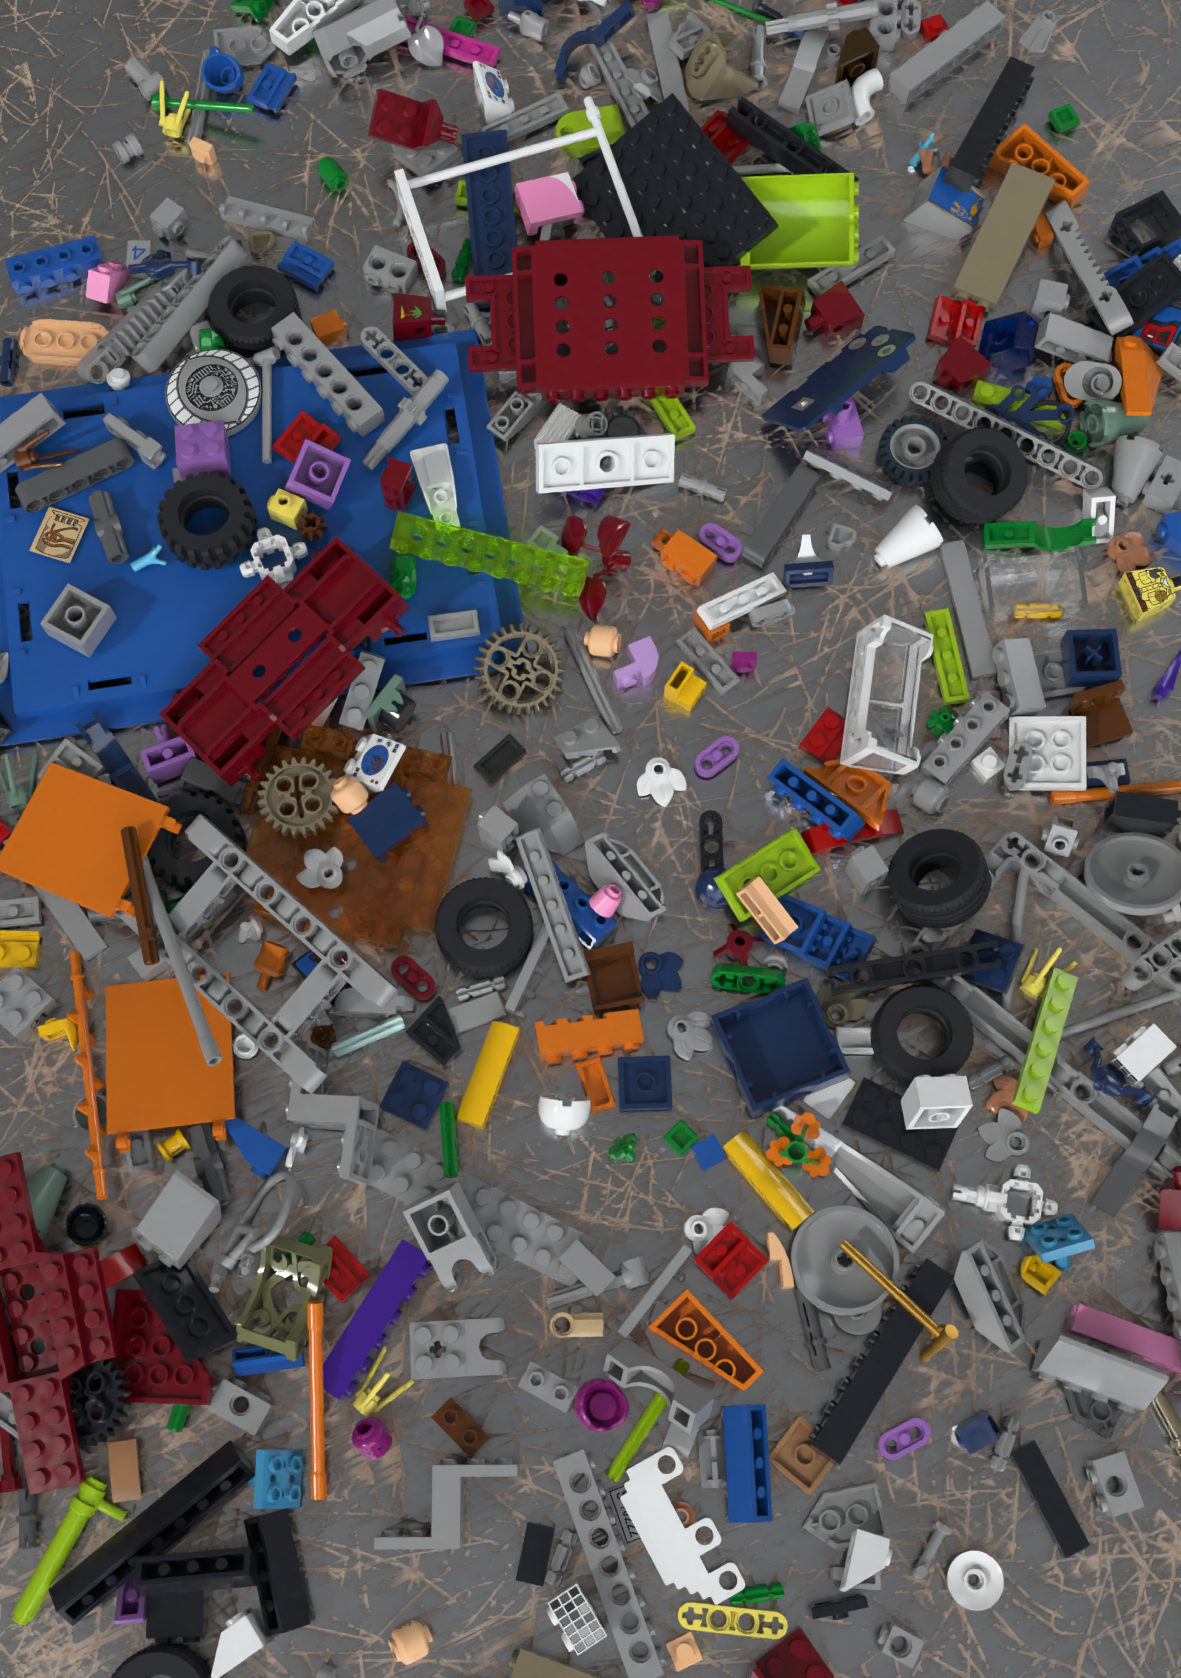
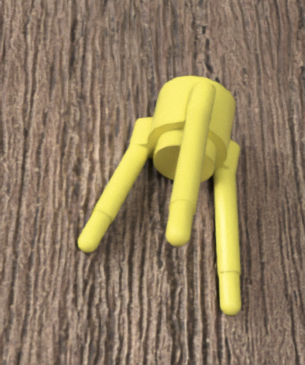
M161 80L159 89L160 120L158 125L163 127L162 132L164 134L178 138L182 135L184 125L192 109H186L183 115L189 91H185L178 113H169L165 117L164 81Z
M1061 947L1057 948L1039 974L1033 972L1030 975L1038 953V948L1033 949L1025 972L1019 980L1022 983L1020 986L1022 992L1033 999H1037L1039 996L1043 998L1046 988L1044 976L1062 952ZM1073 961L1062 971L1069 973L1077 965V961Z
M387 1346L381 1348L362 1386L355 1393L357 1398L352 1403L359 1412L368 1418L373 1412L378 1414L384 1406L414 1384V1380L410 1379L381 1402H378L381 1397L377 1392L390 1377V1373L386 1372L373 1389H367L383 1359Z

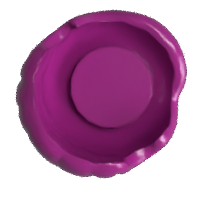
M594 1378L586 1381L578 1389L574 1399V1411L577 1419L587 1429L597 1433H606L612 1428L620 1426L628 1415L629 1404L625 1394L614 1382Z

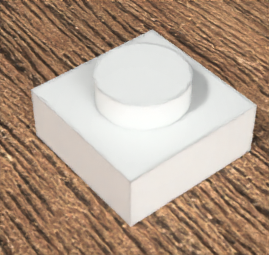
M991 747L970 762L971 767L985 783L1006 767L1005 763Z

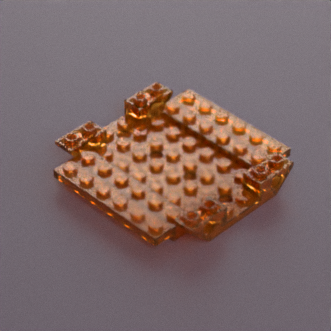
M309 725L305 729L300 746L303 750L277 745L269 773H275L274 765L279 769L283 768V760L290 765L292 757L296 759L297 763H300L301 759L305 757L307 764H310L313 759L316 760L317 767L322 763L325 764V772L331 770L333 773L331 779H338L346 774L344 772L345 765L351 758L354 759L358 752L355 749L358 744L356 735ZM406 746L383 790L394 782L401 788L406 786L414 796L411 802L415 807L420 805L427 813L428 817L425 820L430 826L426 829L421 826L387 852L390 858L384 863L379 862L347 821V818L352 814L343 813L337 805L334 806L339 812L338 814H330L333 822L325 820V830L318 826L316 828L317 835H314L310 830L307 833V838H304L302 832H298L296 839L293 838L291 831L286 836H283L282 828L275 832L273 824L267 825L265 819L268 816L262 817L260 811L263 808L259 807L246 853L345 941L379 949L402 948L407 929L411 930L413 928L431 933L435 932L436 911L445 895L472 789L442 782L447 781L453 756ZM296 777L295 786L298 794L297 803L300 808V818H304V810L301 802L302 793L299 788V777ZM309 780L304 786L313 787L316 781ZM284 784L280 787L279 791H288L291 785ZM382 791L369 794L367 801H371ZM311 804L308 807V811H316L320 804ZM286 808L282 815H291L294 812V808ZM335 846L341 851L344 861L354 859L357 862L356 867L352 870H345L342 863L340 868L343 873L342 882L333 889L324 888L321 885L315 888H308L302 885L296 878L297 874L307 868L304 864V854L310 849H319L326 854L330 848ZM333 873L328 874L326 878L332 876ZM236 883V887L238 889L244 890L239 884ZM274 889L269 892L268 899L274 895ZM255 900L252 909L253 915L285 927ZM334 906L343 908V914L339 918L329 916V912ZM310 921L305 924L304 932L309 930L311 926Z

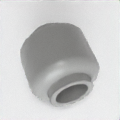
M931 777L925 778L923 781H917L911 791L914 794V805L928 814L943 812L951 798L948 787Z

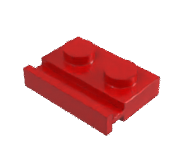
M827 707L802 740L799 748L823 763L834 760L842 749L846 718Z
M334 1235L325 1244V1246L331 1247L333 1250L330 1277L325 1279L323 1283L343 1303L371 1275L338 1237Z

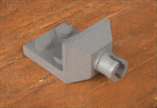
M438 140L416 151L391 144L396 160L418 176L441 171L461 156L458 147L442 140Z

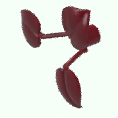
M569 516L565 521L566 524L561 535V546L569 552L567 555L576 556L580 551V547L602 554V563L608 568L594 573L593 577L586 576L579 588V602L583 612L591 620L597 621L598 613L606 597V585L599 576L608 573L614 574L615 569L627 570L631 564L630 553L625 550H618L631 523L616 516H605L600 522L597 531V538L600 542L598 548L583 542L587 535V527L580 517Z

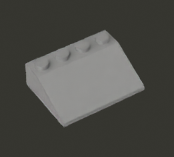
M1062 1335L1041 1338L1032 1367L1033 1371L1039 1373L1038 1378L1051 1383H1054L1055 1379L1066 1383V1389L1081 1393L1083 1389L1092 1393L1091 1398L1103 1403H1108V1399L1119 1403V1409L1134 1413L1135 1410H1145L1169 1379V1376Z

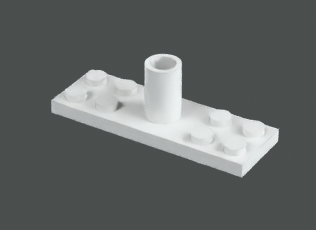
M661 433L536 443V492L551 493L674 482L675 434Z

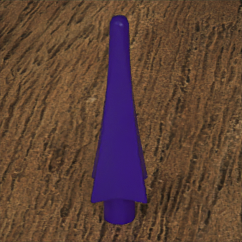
M1181 649L1170 667L1152 689L1156 691L1154 697L1159 701H1163L1165 696L1168 698L1170 692L1174 690L1181 665Z

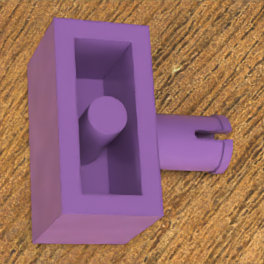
M853 395L841 404L843 410L837 415L833 414L831 410L821 418V422L826 423V440L828 444H832L833 452L861 447L864 433Z
M167 724L160 725L162 731H160L158 726L153 729L158 745L140 751L146 771L155 784L183 774L190 757L200 760L199 755L180 736L172 738L169 725Z

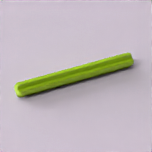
M679 1358L672 1369L685 1376L690 1368V1364ZM656 1392L606 1472V1476L614 1482L620 1480L668 1403L658 1392Z

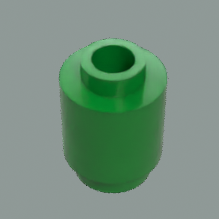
M331 157L322 158L317 164L318 175L330 190L338 191L344 189L349 179L348 174L335 159Z

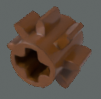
M313 511L305 516L301 515L302 522L296 524L298 531L301 532V539L305 540L307 538L312 544L319 539L324 540L323 532L328 531V526L324 523V516L320 515L318 517Z

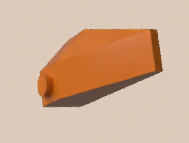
M1135 336L1116 338L1111 362L1112 366L1120 372L1122 377L1120 395L1126 416H1151L1163 370L1162 367L1156 364L1159 357L1141 337Z

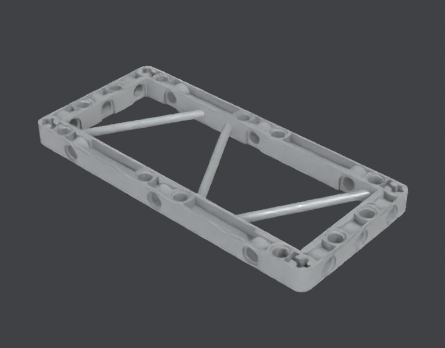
M1016 832L1005 834L996 846L986 854L985 860L991 875L990 891L1010 867L1019 874L1010 940L1020 943L1029 881L1131 964L1159 945L1157 941L1120 912L1102 904L1092 895L1085 884ZM1010 843L1014 845L1012 849L1007 847ZM1022 851L1023 854L1019 858L1017 855ZM1025 858L1033 859L1036 867L1029 866ZM963 923L940 929L924 927L904 955L942 949ZM1128 939L1135 940L1138 944V949L1132 948L1128 943ZM1153 958L1154 962L1160 965L1159 961ZM1181 961L1153 980L1167 992L1065 1026L1061 1039L1175 999L1181 1003ZM910 962L906 965V969L913 975L920 973V967L917 963ZM1170 972L1177 973L1179 982L1172 980ZM1015 975L1008 993H1002L1000 1005L978 987H972L960 976L923 982L928 986L934 985V987L945 989L946 992H950L952 996L957 997L956 999L960 1000L961 1004L965 1006V1010L968 1011L973 1025L1023 1065L1032 1032L1010 1014ZM1056 1053L1047 1086L1126 1150L1139 1132L1143 1122L1111 1096L1104 1094L1102 1091H1096L1093 1088L1094 1082L1081 1071H1075L1061 1059L1062 1056ZM1076 1087H1081L1085 1090V1099L1077 1096ZM1165 1142L1154 1161L1148 1167L1149 1170L1164 1181L1167 1178H1173L1172 1169L1174 1167L1181 1166V1156L1168 1146V1142Z

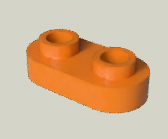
M1062 363L1057 366L1053 380L1061 404H1070L1075 409L1082 404L1083 400L1077 398L1071 400L1068 398L1072 396L1066 391L1064 379L1062 378L1073 364Z

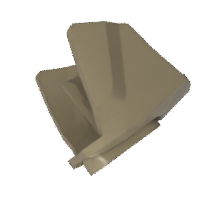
M714 29L711 32H705L700 37L685 67L684 88L685 92L691 97L701 101L734 99L738 96L747 95L758 87L757 80L742 73L740 68L731 67L726 64V54L731 52V48L726 46L735 38L734 33Z

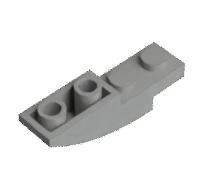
M515 390L486 428L503 441H507L527 425L546 405L547 401L542 400L541 393L518 394Z

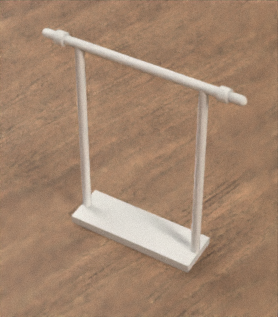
M585 97L584 104L587 109L585 112L587 119L592 123L593 128L410 180L406 179L403 169L394 171L398 198L436 310L447 313L446 301L466 296V286L444 292L410 189L597 137L633 237H643L600 121V111L595 106L592 97ZM656 270L652 271L649 276H654Z

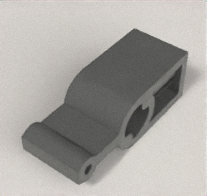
M190 757L179 784L181 789L191 791L196 795L198 792H206L209 798L214 795L236 808L241 807L245 795L244 787L248 786V783L237 781L232 787L220 778L207 763Z

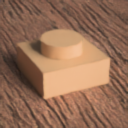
M193 136L189 142L193 157L201 163L205 162L213 166L217 160L214 146Z
M691 1630L665 1643L677 1672L703 1660Z

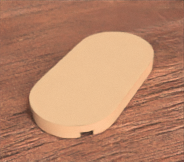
M37 319L21 331L19 345L25 357L34 363L78 367L79 362L109 332L104 326L96 322Z

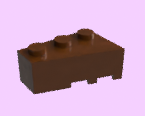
M758 285L769 363L793 365L805 309L804 289Z

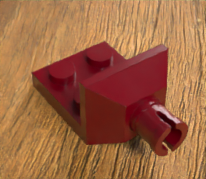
M379 88L376 90L368 136L416 151L438 140L454 144L457 135H453V132L458 133V126L443 122L444 116L435 99L420 102Z
M798 1626L749 1664L747 1678H834V1675L801 1627Z

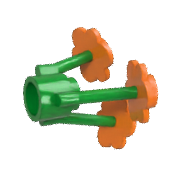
M807 1111L803 1115L797 1114L794 1117L795 1122L791 1125L792 1133L798 1135L797 1139L790 1142L786 1136H782L778 1140H771L769 1142L770 1148L766 1151V1157L768 1160L774 1161V1165L777 1167L783 1164L791 1165L793 1162L802 1161L803 1169L808 1171L811 1177L827 1176L830 1173L831 1157L827 1156L826 1150L822 1147H818L814 1151H808V1146L804 1142L808 1138L814 1140L819 1137L821 1122L815 1119L812 1112Z

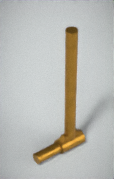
M847 1239L839 1246L840 1249L932 1333L931 1343L920 1353L922 1361H929L938 1351H943L958 1337V1330L955 1326L937 1324Z

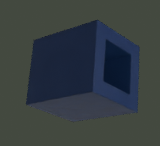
M988 1409L961 1423L955 1429L958 1444L963 1450L967 1449L970 1455L999 1440L1002 1435Z

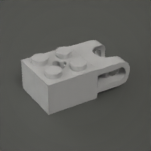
M458 1181L412 1202L403 1211L426 1259H430L441 1283L446 1289L457 1287L462 1280V1272L459 1266L460 1259L472 1261L479 1272L482 1273L490 1272L496 1268V1255Z
M484 1318L409 1323L411 1380L493 1376L507 1373V1365L504 1362L486 1359L481 1351L482 1340L487 1335L500 1333L504 1330V1319ZM438 1342H440L441 1346L446 1347V1352L441 1353L442 1357L437 1358L435 1353H432V1348L436 1347Z

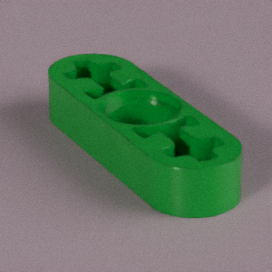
M718 963L712 968L711 982L720 989L768 995L772 991L786 986V975L777 969ZM721 974H725V978L720 977ZM744 976H752L756 980L749 983L743 981L742 978Z

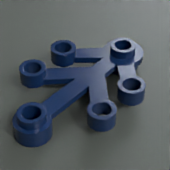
M1045 384L1038 385L1035 388V392L1016 411L1006 410L1015 401H1021L1025 398L1026 391L1021 385H1015L1011 389V393L999 405H989L985 408V410L997 414V416L1009 422L1015 421L1021 428L1037 436H1044L1047 441V435L1039 432L1029 421L1057 420L1060 424L1067 425L1075 419V410L1070 404H1061L1056 410L1030 411L1040 400H1046L1050 396V390ZM1045 388L1047 390L1046 394L1039 396L1038 391ZM1017 389L1023 391L1019 397L1014 396V392ZM1063 412H1070V417L1062 419L1061 415ZM982 417L983 425L990 428L991 421L989 418ZM1003 428L1001 432L1012 438V431L1009 428Z

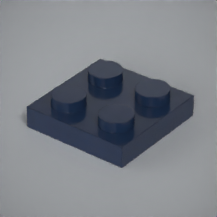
M975 929L969 945L997 940L999 951L995 952L990 950L978 952L979 963H993V960L1001 959L1002 967L999 970L962 975L960 977L977 985L1007 994L1026 947L1024 944ZM965 954L961 965L971 966L972 959L969 955Z
M670 1055L618 1057L620 1111L672 1109Z
M402 1061L379 1108L427 1131L450 1083L408 1062Z

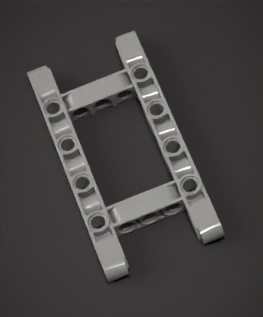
M199 814L185 830V833L188 835V839L207 855L213 863L168 915L194 987L307 1092L313 1094L328 1076V1073L323 1069L325 1066L298 1042L299 1038L347 982L369 1002L372 1000L383 1009L399 992V989L216 825L202 814ZM238 857V863L233 867V861ZM236 883L322 959L271 1020L262 1012L263 1009L242 989L233 986L226 979L227 976L216 965L191 947V936L202 923L206 924L208 921L207 917L219 903L222 904L225 901L224 897ZM274 889V895L268 899L269 892ZM132 895L127 898V901L133 903ZM151 909L155 936L159 938L157 942L158 953L172 966ZM118 910L116 912L117 916L139 935L136 916L132 917ZM310 921L311 926L309 930L304 932L305 924ZM347 954L348 960L345 964L341 965L342 956ZM205 969V977L201 980L200 975L202 971ZM241 1002L242 1008L236 1013V1006ZM278 1036L277 1045L272 1047L273 1038Z

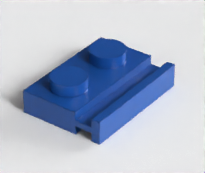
M266 63L247 96L248 103L266 110L271 109L274 113L278 114L297 81L296 73L291 74L283 68Z
M296 240L282 257L281 263L277 264L278 271L315 291L318 290L319 284L323 283L335 267L333 260Z

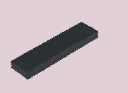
M1032 1440L1011 1451L1010 1456L1063 1557L1068 1558L1089 1547L1090 1544L1036 1441Z

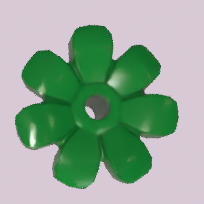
M944 706L940 707L939 713L936 710L930 712L929 718L931 719L927 721L928 728H935L933 731L934 736L940 737L942 732L943 734L945 732L950 733L955 727L953 723L957 718L956 712L951 711L947 713L948 709Z
M631 1133L624 1135L622 1140L620 1137H617L612 1141L614 1145L608 1150L610 1158L615 1159L620 1156V1158H625L627 1162L634 1160L636 1155L632 1149L636 1147L635 1141L638 1139L637 1136Z

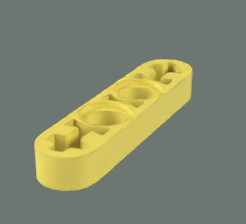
M688 1601L683 1603L677 1612L680 1624L689 1630L780 1639L786 1634L788 1629L786 1618L780 1612L773 1610ZM688 1607H693L694 1613L703 1614L702 1608H708L705 1616L707 1625L701 1626L702 1619L694 1618L692 1623L689 1624L687 1619L682 1617V1613L687 1612ZM715 1610H721L726 1614V1622L721 1627H715L710 1622V1616ZM744 1613H749L754 1618V1626L750 1630H743L738 1624L739 1617ZM758 1615H764L762 1620L766 1622H772L773 1617H777L778 1622L782 1623V1628H777L776 1633H772L770 1627L762 1626L763 1632H757L760 1624Z

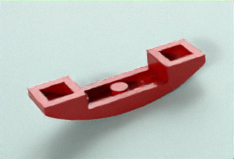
M897 809L885 810L883 823L879 831L865 822L850 843L844 838L837 840L828 832L829 827L825 824L800 832L801 837L813 856L830 852L832 848L878 837L880 840L904 834Z
M136 1243L101 1260L106 1290L123 1280L129 1279L134 1276L135 1271L147 1266Z

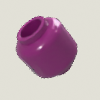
M377 1417L360 1420L353 1430L352 1442L359 1453L367 1460L381 1458L389 1451L392 1445L393 1437L383 1421Z

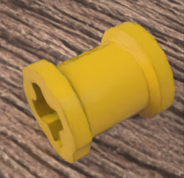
M180 1128L175 1130L176 1133L165 1141L156 1143L158 1149L168 1162L172 1161V1157L183 1150L192 1148Z

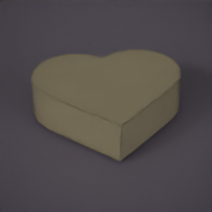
M267 230L249 231V248L253 257L263 258L267 255L268 250L276 246L277 242L273 232Z

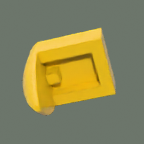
M53 1018L45 1021V1025L37 1027L39 1036L45 1041L68 1036L73 1051L77 1049L79 1039L78 1026L70 1019L60 1020V1018Z
M1036 1253L1027 1255L1021 1262L1020 1276L1022 1280L1045 1296L1062 1276L1060 1270L1049 1262L1043 1263Z

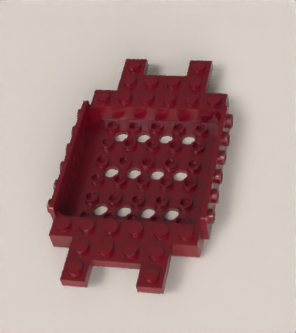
M679 235L535 241V245L512 248V275L465 276L466 302H490L492 345L468 346L469 373L516 371L518 394L541 393L542 400H546L547 403H559L561 400L569 399L571 402L576 403L583 402L585 399H594L595 401L602 402L607 401L608 398H618V400L627 401L631 400L632 397H642L644 400L655 399L656 396L675 399L679 398L680 395H684V390L687 387H708V363L754 362L755 359L754 335L730 336L728 293L751 292L750 265L704 267L702 240H679ZM654 270L660 271L663 274L662 281L658 283L651 281L650 273ZM606 272H611L615 275L616 279L612 284H605L601 279L602 275ZM556 275H565L568 279L567 283L564 286H557L554 283ZM661 294L664 297V303L660 306L653 305L650 301L651 296ZM613 296L617 301L616 305L612 308L605 307L602 302L604 297ZM560 297L566 298L569 302L568 307L564 310L557 309L555 306V301ZM656 317L663 318L665 321L664 328L660 330L653 328L652 320ZM608 319H613L617 322L618 326L614 331H607L603 326L604 322ZM559 321H566L569 324L570 328L566 333H559L555 327ZM663 341L666 344V350L663 353L655 352L652 348L654 342ZM610 342L617 344L618 352L614 355L607 354L604 349L606 344ZM562 344L568 345L571 349L570 354L566 357L559 356L556 351L558 346Z

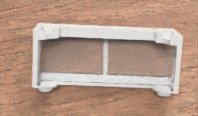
M885 614L857 632L840 764L847 767L905 775L918 768L921 755L918 748L912 747L921 664L933 653V634Z

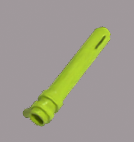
M88 1474L86 1481L79 1484L78 1494L73 1495L69 1502L70 1508L12 1610V1620L16 1623L26 1626L28 1622H32L48 1593V1589L56 1579L89 1517H93L97 1509L121 1522L125 1518L127 1511L103 1499L106 1494L105 1488L108 1484L102 1479Z

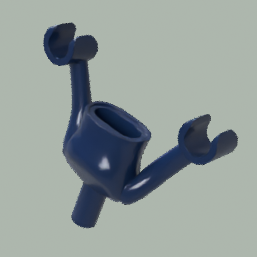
M161 249L157 250V253L145 257L140 264L128 265L130 274L146 273L156 280H162L165 277L174 275L175 268H187L190 275H199L202 272L200 262L192 259L172 261L171 253Z
M1092 1037L1083 1048L1088 1055L1094 1057L1090 1067L1091 1077L1094 1082L1093 1088L1098 1092L1102 1091L1108 1096L1121 1097L1133 1094L1135 1100L1140 1105L1146 1107L1156 1096L1148 1093L1145 1086L1141 1089L1129 1085L1124 1086L1126 1080L1116 1067L1110 1064L1100 1066L1103 1061L1101 1051L1105 1047L1099 1045L1095 1041L1096 1038Z

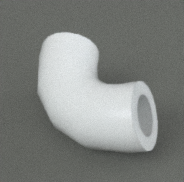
M876 68L868 70L856 78L850 88L856 122L854 123L857 126L867 123L875 114L870 103V97L883 89V79Z

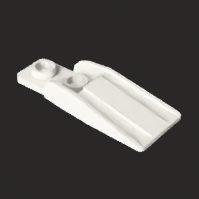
M443 443L410 451L417 480L429 512L433 515L437 534L443 535L459 531L461 527L456 510V490L447 444Z

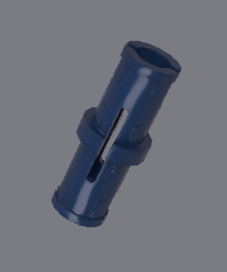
M4 338L2 342V356L0 357V385L12 387L15 383V368L18 367V360L16 359L18 341L13 338Z

